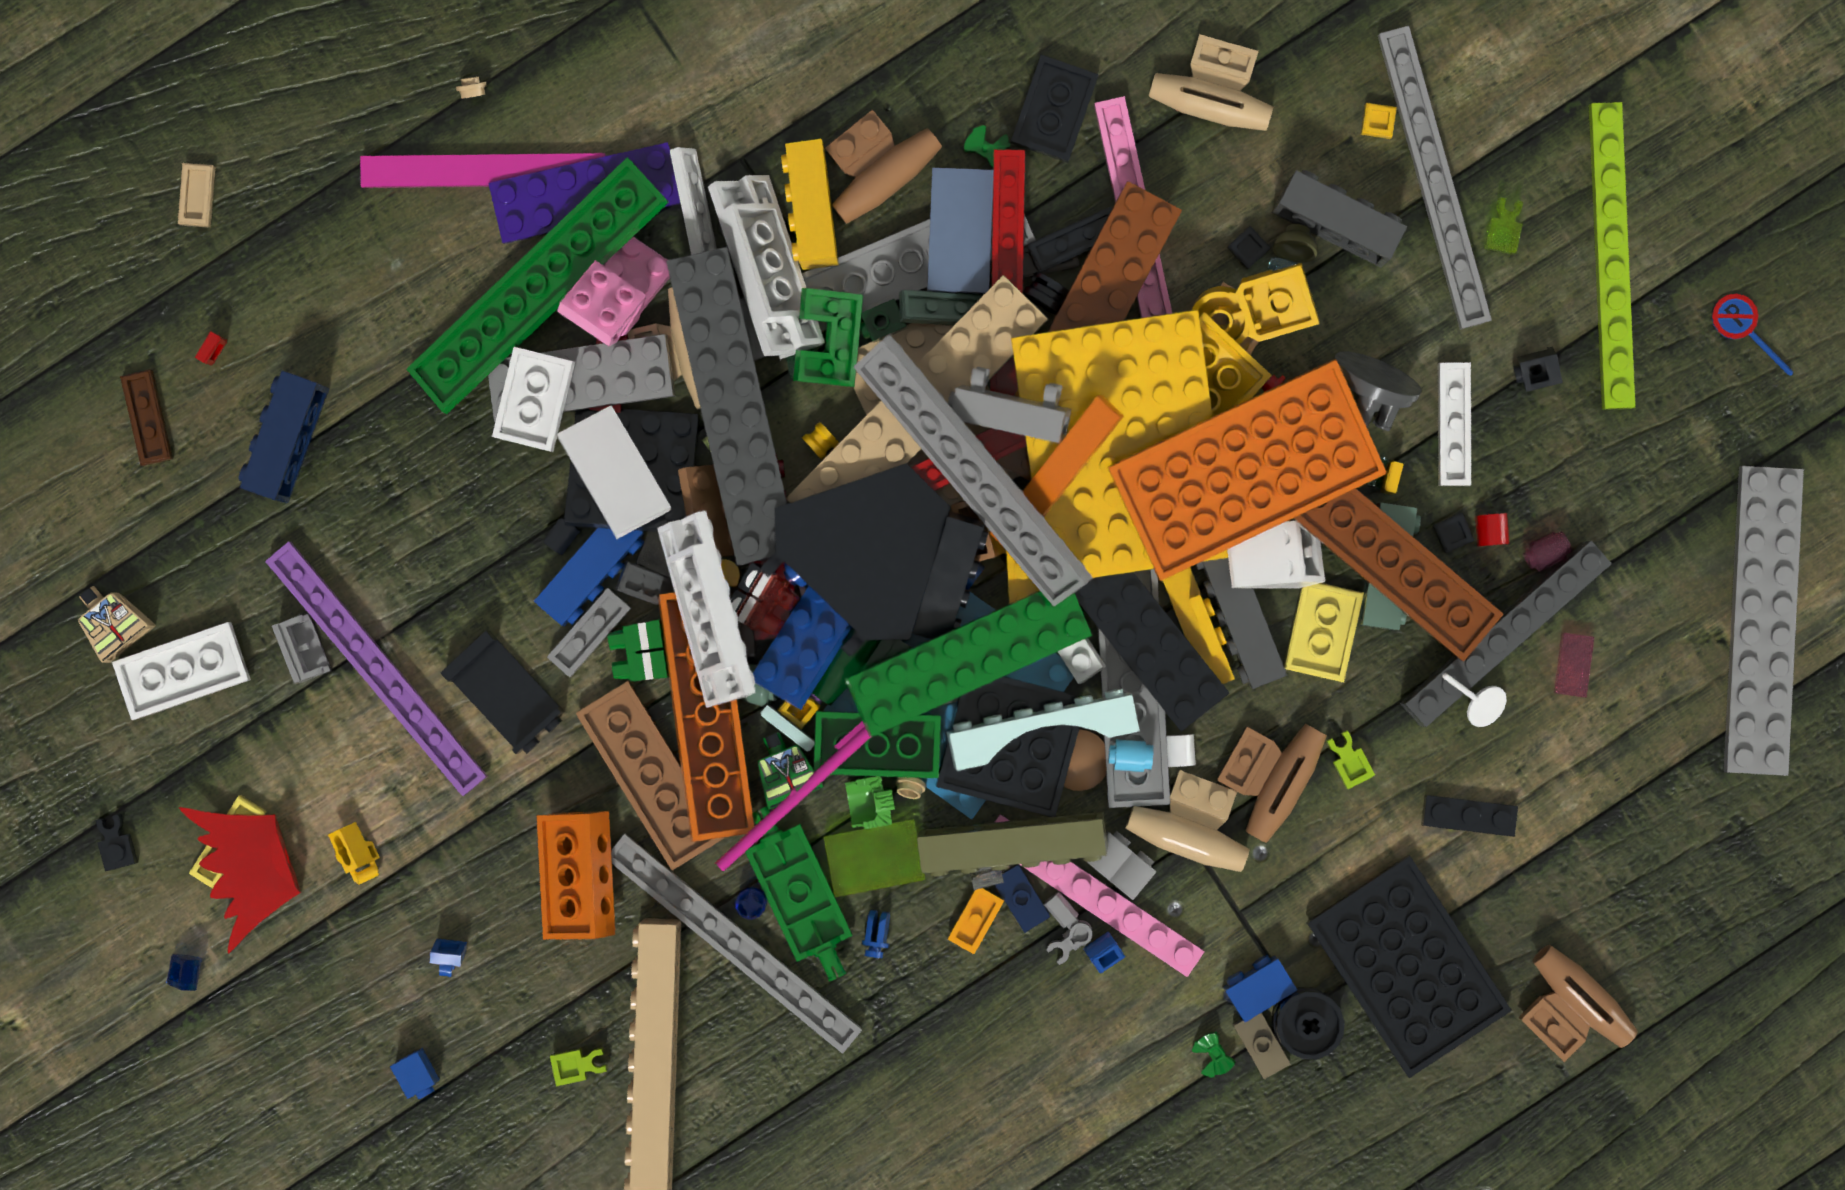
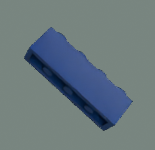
M597 528L534 602L561 626H566L568 622L573 625L584 613L581 607L589 599L593 602L602 593L604 587L601 584L607 577L610 576L613 579L623 569L624 564L621 561L628 553L633 556L643 546L645 542L641 538L645 533L633 530L616 539L611 529Z

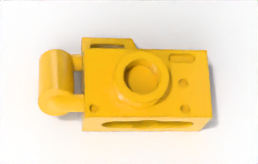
M356 822L328 834L335 849L336 859L342 864L346 874L350 872L354 882L360 885L379 876V869L375 860L379 859L380 856L373 841L364 840ZM367 864H370L369 867H367V868H365V869H363V870H361V871H359V872H356V869H358V868H360V867H362V866H365V865H367Z

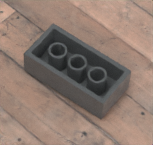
M1309 171L1294 172L1282 191L1272 211L1273 214L1293 224L1307 226L1311 233L1380 268L1391 260L1407 228L1406 225L1401 223L1402 219L1390 212L1382 214L1374 210V205L1365 199L1357 198V200L1346 196L1347 191L1337 185L1330 184L1328 187L1318 182L1319 177Z

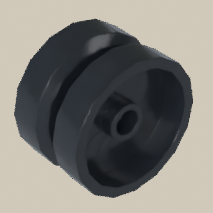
M1298 987L1296 992L1276 1003L1273 1009L1272 1028L1276 1038L1291 1054L1301 1059L1317 1060L1328 1056L1339 1046L1344 1035L1345 1020L1339 1006L1327 994L1313 987ZM1305 1019L1312 1020L1309 1027H1305L1302 1024Z

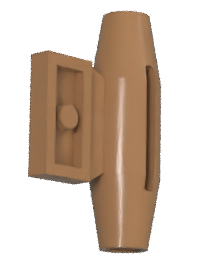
M871 110L825 148L845 174L855 178L832 203V207L846 224L880 206L916 177L942 148V145L928 128L894 145L892 133L875 112Z
M1304 724L1284 751L1281 752L1273 740L1246 726L1217 781L1243 795L1258 796L1245 830L1247 833L1267 843L1287 819L1315 771L1327 737L1326 734L1308 724Z
M1551 945L1543 947L1533 958L1534 965L1554 992L1539 996L1519 1018L1564 1062L1586 1041L1590 1027L1620 1048L1627 1046L1636 1037L1638 1030L1617 1001L1579 964Z

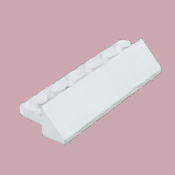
M745 175L739 181H714L708 186L763 355H779V358L783 359L795 355L796 350L807 351L823 345L825 341L818 321L799 319L802 288H806L798 261L793 259L792 243L769 175Z
M706 511L693 513L681 520L672 521L657 528L706 708L756 693L754 675L749 670L746 659V646L740 637L737 626L738 617L732 608L729 597V584L724 579L721 568V555L716 549L713 539V526L707 517Z

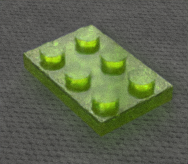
M914 819L894 822L888 826L871 829L863 828L823 836L835 897L926 880L925 873L921 872Z

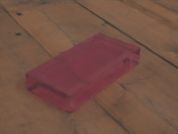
M1570 633L1561 634L1554 694L1587 698L1594 637Z

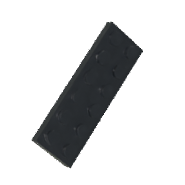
M1134 572L1092 578L1087 584L1074 592L1080 606L1181 732L1230 694Z

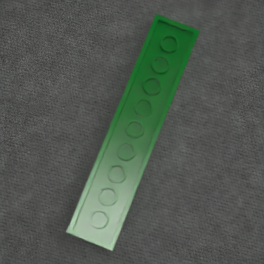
M627 157L406 370L443 413L448 414L513 352L514 347H518L559 308L561 300L595 260L604 265L669 201Z

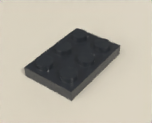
M1041 55L1011 143L1068 163L1099 74Z

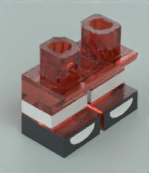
M751 563L738 585L741 589H736L730 599L732 608L737 614L738 621L748 626L751 630L777 635L784 625V621L772 614L777 604L791 611L799 596L788 588L790 583L779 575L773 573L770 577H767L760 570L763 566L761 563Z

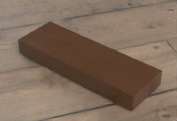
M149 369L120 376L140 466L173 460L153 370Z

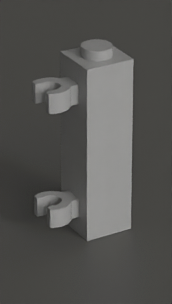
M977 367V369L973 368L971 386H959L955 389V392L952 391L950 394L948 405L963 422L1056 443L1062 442L1066 437L1071 409L1058 406L1062 385L1055 383L1046 384L1043 402L985 390L990 369Z

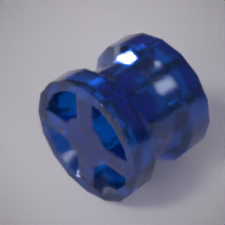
M748 887L742 890L735 901L737 913L742 918L748 920L760 917L767 906V898L764 892L755 887Z

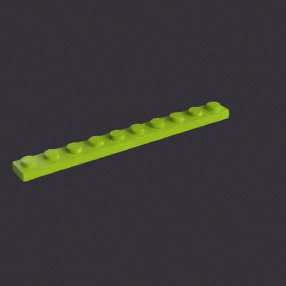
M1622 102L1591 103L1589 105L1602 410L1635 408L1623 109Z

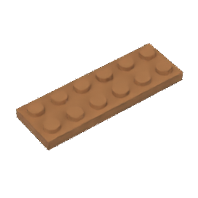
M629 681L575 713L671 870L676 869L724 839L717 838L691 842L681 765Z

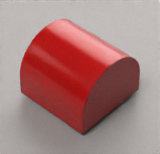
M1507 513L1475 516L1477 547L1510 544Z

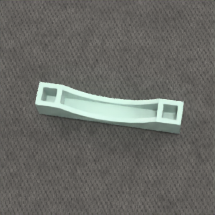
M1114 689L1104 692L1105 697L1094 700L1092 695L1081 696L1074 699L1075 704L1063 706L1062 702H1054L1044 705L1045 710L1032 712V708L1014 711V717L1002 719V715H993L983 718L984 723L972 726L971 721L954 724V730L947 731L954 768L958 771L986 765L1011 740L1028 731L1044 726H1080L1097 731L1109 738L1139 732L1133 696L1128 692L1123 693V689Z

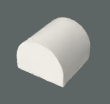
M1194 734L1167 735L1168 767L1196 765Z

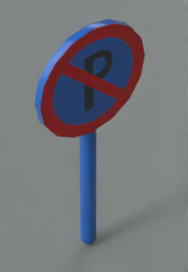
M1741 294L1726 295L1718 300L1712 312V322L1717 332L1730 339H1740L1749 335L1787 375H1792L1793 371L1753 331L1757 326L1759 317L1757 307L1753 301Z

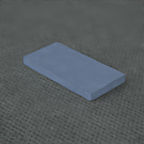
M932 168L927 291L985 294L989 290L994 170Z

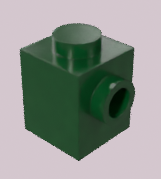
M895 299L875 306L861 314L863 321H861L860 329L864 338L868 339L871 337L873 343L884 339L889 334L894 335L908 329L906 323L900 322V309Z

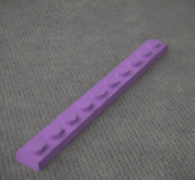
M287 542L265 561L462 796L468 794L488 777L292 542Z

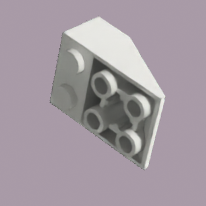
M1286 521L1227 549L1232 588H1303L1325 582L1321 543L1297 521Z

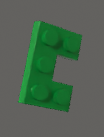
M802 288L799 319L827 322L825 352L796 350L793 381L855 387L856 370L854 366L857 364L863 295Z

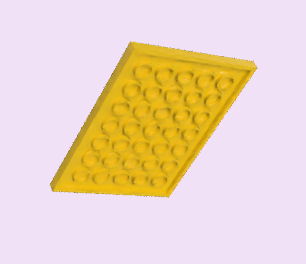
M1198 310L1012 337L1011 342L1019 397L1043 402L1046 384L1055 383L1062 385L1058 406L1071 409L1067 434L1099 395H1102L1124 415L1122 420L1045 515V521L1065 542V545L1085 566L1093 578L1154 569L1107 467L1213 417ZM1025 436L1031 480L1060 443ZM1225 550L1204 561L1228 558V551Z

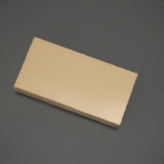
M182 163L178 213L179 225L211 227L216 169L214 165Z

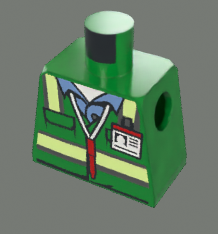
M780 731L763 738L769 756L758 760L768 809L779 805L790 795L794 787L798 791L814 773V767L801 746L796 744L786 748ZM823 781L811 792L823 788Z

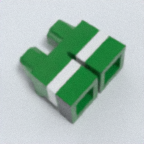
M661 620L623 626V630L607 634L609 649L626 648L627 660L612 662L613 678L630 679V681L669 678L665 650L638 654V651L664 647Z

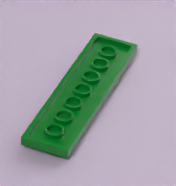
M1039 590L845 678V681L867 733L870 737H873L1092 636L1075 593L1053 607Z

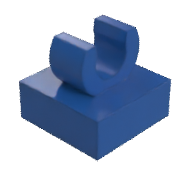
M436 939L430 952V963L440 964L439 976L452 977V970H455V966L460 967L466 955L467 942Z

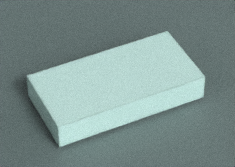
M767 705L761 712L763 718L804 750L810 751L815 745V740L794 725L771 705Z

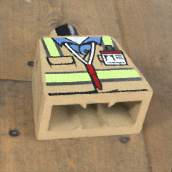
M92 586L79 596L89 610L78 619V622L102 663H111L156 626L120 593L111 592L106 597H103L96 587Z

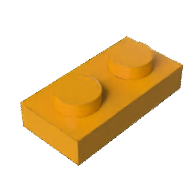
M977 885L947 940L975 954L1004 903V899Z

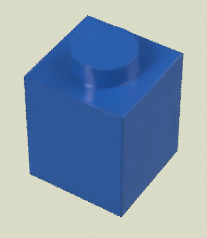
M423 1047L390 1066L407 1099L414 1095L417 1096L418 1100L435 1091L433 1085L440 1080Z

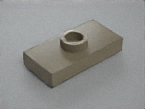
M1262 1013L1247 1022L1241 1019L1233 1024L1263 1079L1291 1065Z

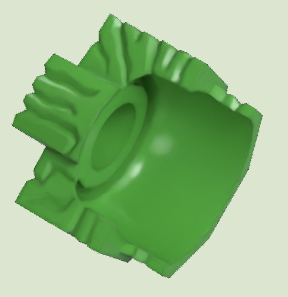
M866 776L864 778H856L852 782H845L853 828L861 826L864 829L892 825L890 810H895L892 788H883L881 776Z

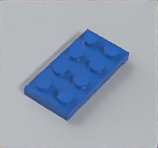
M808 586L754 670L755 683L801 710L833 661L852 627Z

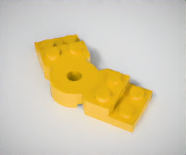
M1302 263L1276 271L1271 269L1242 278L1237 289L1227 286L1212 287L1204 291L1196 299L1192 310H1198L1199 316L1205 312L1212 320L1213 316L1217 313L1226 314L1230 322L1219 326L1239 345L1247 336L1261 342L1317 325L1320 322Z

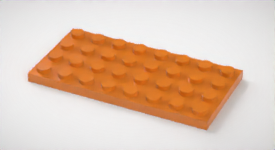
M1336 359L1107 467L1160 581L1387 474Z

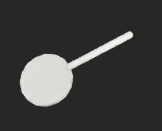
M1443 674V678L1472 699L1467 710V717L1472 725L1477 727L1487 726L1493 723L1505 709L1506 694L1500 687L1487 686L1477 694H1474L1449 674Z

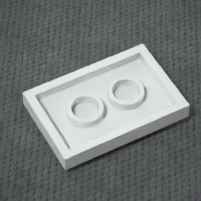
M514 347L492 437L554 452L575 362Z

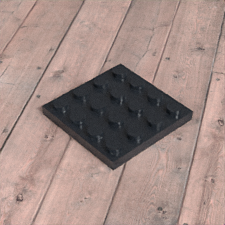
M590 409L576 410L574 425L599 411H592ZM621 409L620 413H616L671 506V511L635 530L658 532L657 528L686 517L678 470L686 467H695L699 414ZM570 460L564 517L565 526L610 529Z
M1003 676L959 697L950 730H954V724L971 721L972 726L984 723L983 718L993 715H1002V719L1014 717V711L1032 708V712L1045 710L1044 705L1049 703L1062 702L1063 706L1075 704L1074 699L1081 696ZM1053 725L1028 731L1006 744L988 764L958 771L954 768L949 741L947 740L939 769V778H937L935 786L1030 812L1056 817L1080 726Z

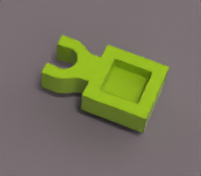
M1348 730L1341 733L1345 739L1342 747H1337L1332 738L1326 740V743L1332 751L1338 754L1339 758L1333 761V764L1346 789H1350L1375 776V773L1362 748L1353 751L1352 737Z
M603 1047L594 1049L585 1056H583L581 1048L551 1054L550 1060L556 1086L587 1080V1071L594 1073L607 1072V1064L597 1066L593 1061L595 1056L604 1054Z

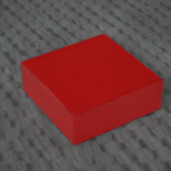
M210 331L195 358L210 366L213 365L225 347L227 340Z

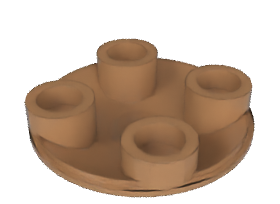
M1079 729L1064 783L1065 788L1074 791L1091 789L1098 785L1106 775L1105 743L1096 734L1087 730Z

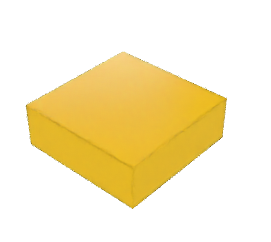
M1366 103L1361 135L1391 139L1393 137L1397 107Z
M1392 461L1386 465L1385 470L1387 474L1383 476L1380 488L1381 493L1396 494L1403 463Z

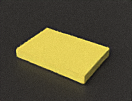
M1324 583L1301 588L1283 665L1284 669L1344 682L1364 593Z

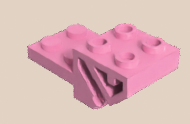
M632 237L604 265L596 260L561 300L558 312L607 346H611L617 343L620 336L627 335L639 320L642 311L670 279L666 263L667 259L635 237Z

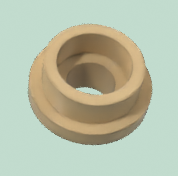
M479 76L461 79L462 85L456 86V91H460L461 98L485 95L484 87L487 84L486 81L480 82Z
M897 777L896 779L897 793L905 798L918 799L921 797V793L925 792L926 784L922 781V778Z

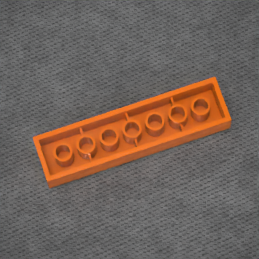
M675 592L659 594V610L691 842L745 835L754 827L737 699L706 708Z

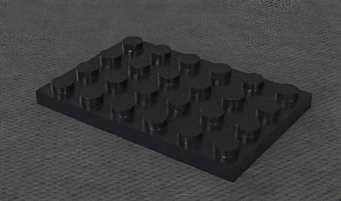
M1410 855L1405 856L1306 922L1408 1078H1411L1512 1011Z

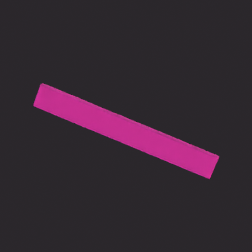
M606 153L360 156L361 187H488V183L605 157Z

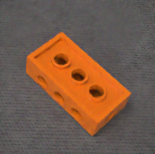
M609 811L537 815L543 939H598L616 935Z

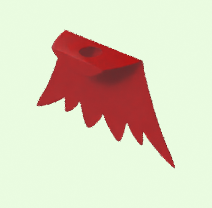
M179 807L180 811L191 821L210 832V834L200 836L197 839L205 845L217 848L216 851L203 858L199 865L209 871L224 874L213 887L210 893L211 898H234L224 915L225 919L238 915L229 939V954L262 920L301 893L276 815H229Z

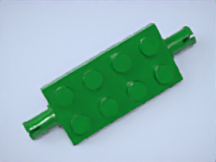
M768 806L760 809L763 817L770 813ZM758 810L752 812L756 825L762 820ZM801 823L786 831L778 830L775 824L762 836L760 843L750 847L745 853L796 961L798 962L812 955L818 957L828 977V981H833L837 976L832 966H834L838 977L847 973L836 953V944L853 936L852 931Z

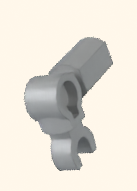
M1057 891L1043 905L1063 928L1066 926L1068 928L1062 934L1063 939L1051 941L1046 948L1048 952L1057 947L1063 950V955L1057 959V963L1060 965L1067 961L1069 952L1072 949L1076 951L1091 941L1092 927L1087 921L1078 920L1079 914L1060 891Z

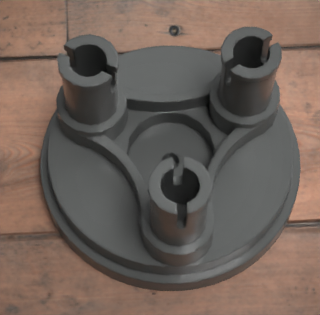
M1348 351L1338 352L1334 357L1340 366L1349 389L1356 392L1358 396L1356 400L1357 407L1367 428L1374 413L1378 412L1372 423L1380 429L1390 431L1399 409L1410 407L1413 402L1418 400L1421 394V387L1414 379L1381 360Z

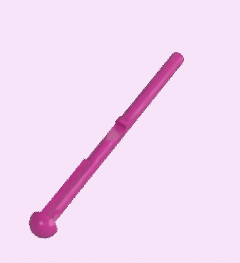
M863 721L834 746L839 750L822 764L798 791L794 787L790 795L715 862L723 872L871 738Z

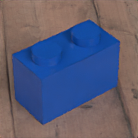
M1268 955L1259 958L1252 964L1253 969L1245 974L1242 971L1233 974L1226 979L1228 984L1222 987L1244 1022L1249 1021L1297 991L1291 978L1275 955L1271 958Z

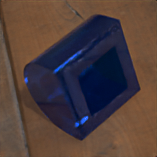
M172 954L167 984L179 990H197L202 959L190 955Z

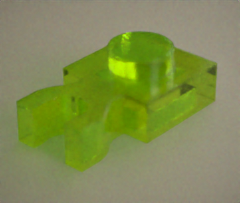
M1500 197L1497 202L1499 218L1492 217L1490 219L1484 249L1515 255L1523 224L1515 222V218L1521 212L1523 202L1516 201L1514 210L1507 211L1505 209L1506 198Z

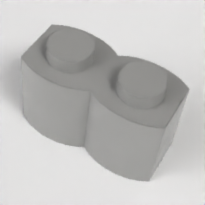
M1107 831V856H1102V859L1087 863L1129 898L1134 900L1156 873L1151 867L1154 861L1142 851H1139L1137 855L1128 848L1131 842L1118 831L1114 835Z

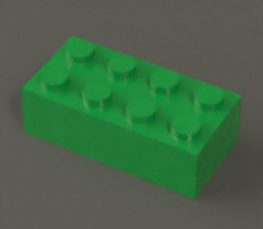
M816 711L814 772L839 750L834 746L862 722L859 712ZM921 714L869 738L830 775L939 778L941 715Z

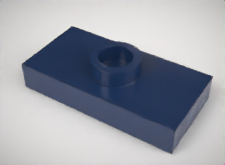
M1019 864L992 879L1024 933L1050 918L1049 913Z

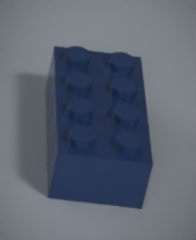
M281 371L280 376L274 378L270 393L273 396L270 404L265 405L261 412L260 422L263 424L259 435L255 434L251 440L249 451L252 454L248 464L245 463L241 468L239 474L241 485L239 488L275 501L289 503L330 388L285 371Z

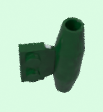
M851 628L841 647L855 634L853 628ZM865 640L850 657L840 647L812 694L831 706L848 688L845 678L905 652L912 647L901 640Z

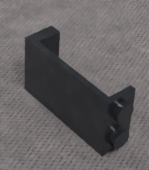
M485 631L441 672L442 676L448 682H453L514 747L512 751L515 754H519L522 751L528 754L540 743L537 737L545 730L548 733L552 732L563 721L560 716L565 711L491 631Z

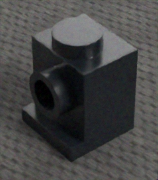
M1553 346L1548 347L1546 350L1517 357L1518 365L1513 366L1516 383H1523L1526 392L1563 383L1557 354ZM1541 365L1538 371H1530V366Z

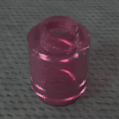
M1552 531L1526 544V551L1523 552V556L1531 569L1536 568L1540 572L1567 559V555L1572 553V548L1562 531L1557 533Z

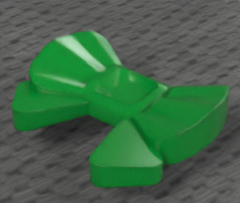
M986 126L976 127L967 137L963 151L967 153L976 152L987 159L990 167L994 169V150L1008 149L1010 147L1008 136L1004 134L992 145L985 141Z
M1218 1032L1207 1033L1195 1041L1192 1052L1209 1053L1212 1061L1201 1071L1203 1075L1213 1078L1216 1075L1227 1073L1235 1065V1060L1226 1055L1225 1050L1219 1044Z

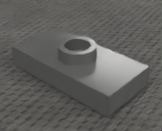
M629 561L625 562L615 588L617 591L658 606L659 594L675 592L671 577Z

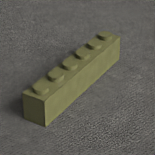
M1104 812L920 830L917 836L921 872L930 873V876L934 877L947 875L948 871L960 870L964 874L979 871V868L991 867V870L999 871L1008 869L1009 865L1022 864V867L1030 868L1039 866L1040 862L1052 861L1055 865L1070 863L1071 859L1083 858V861L1092 862L1102 859V856H1107L1108 851Z

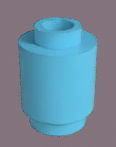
M1116 739L1115 745H1109L1108 764H1114V770L1144 772V769L1152 770L1153 745L1146 744V741Z

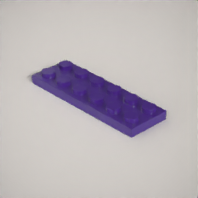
M666 142L488 183L502 243L506 244L548 234L627 157L669 201L665 207L681 204L669 143Z

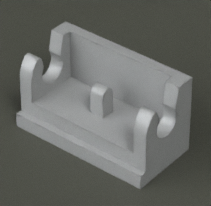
M310 614L299 615L272 626L294 683H302L332 671Z

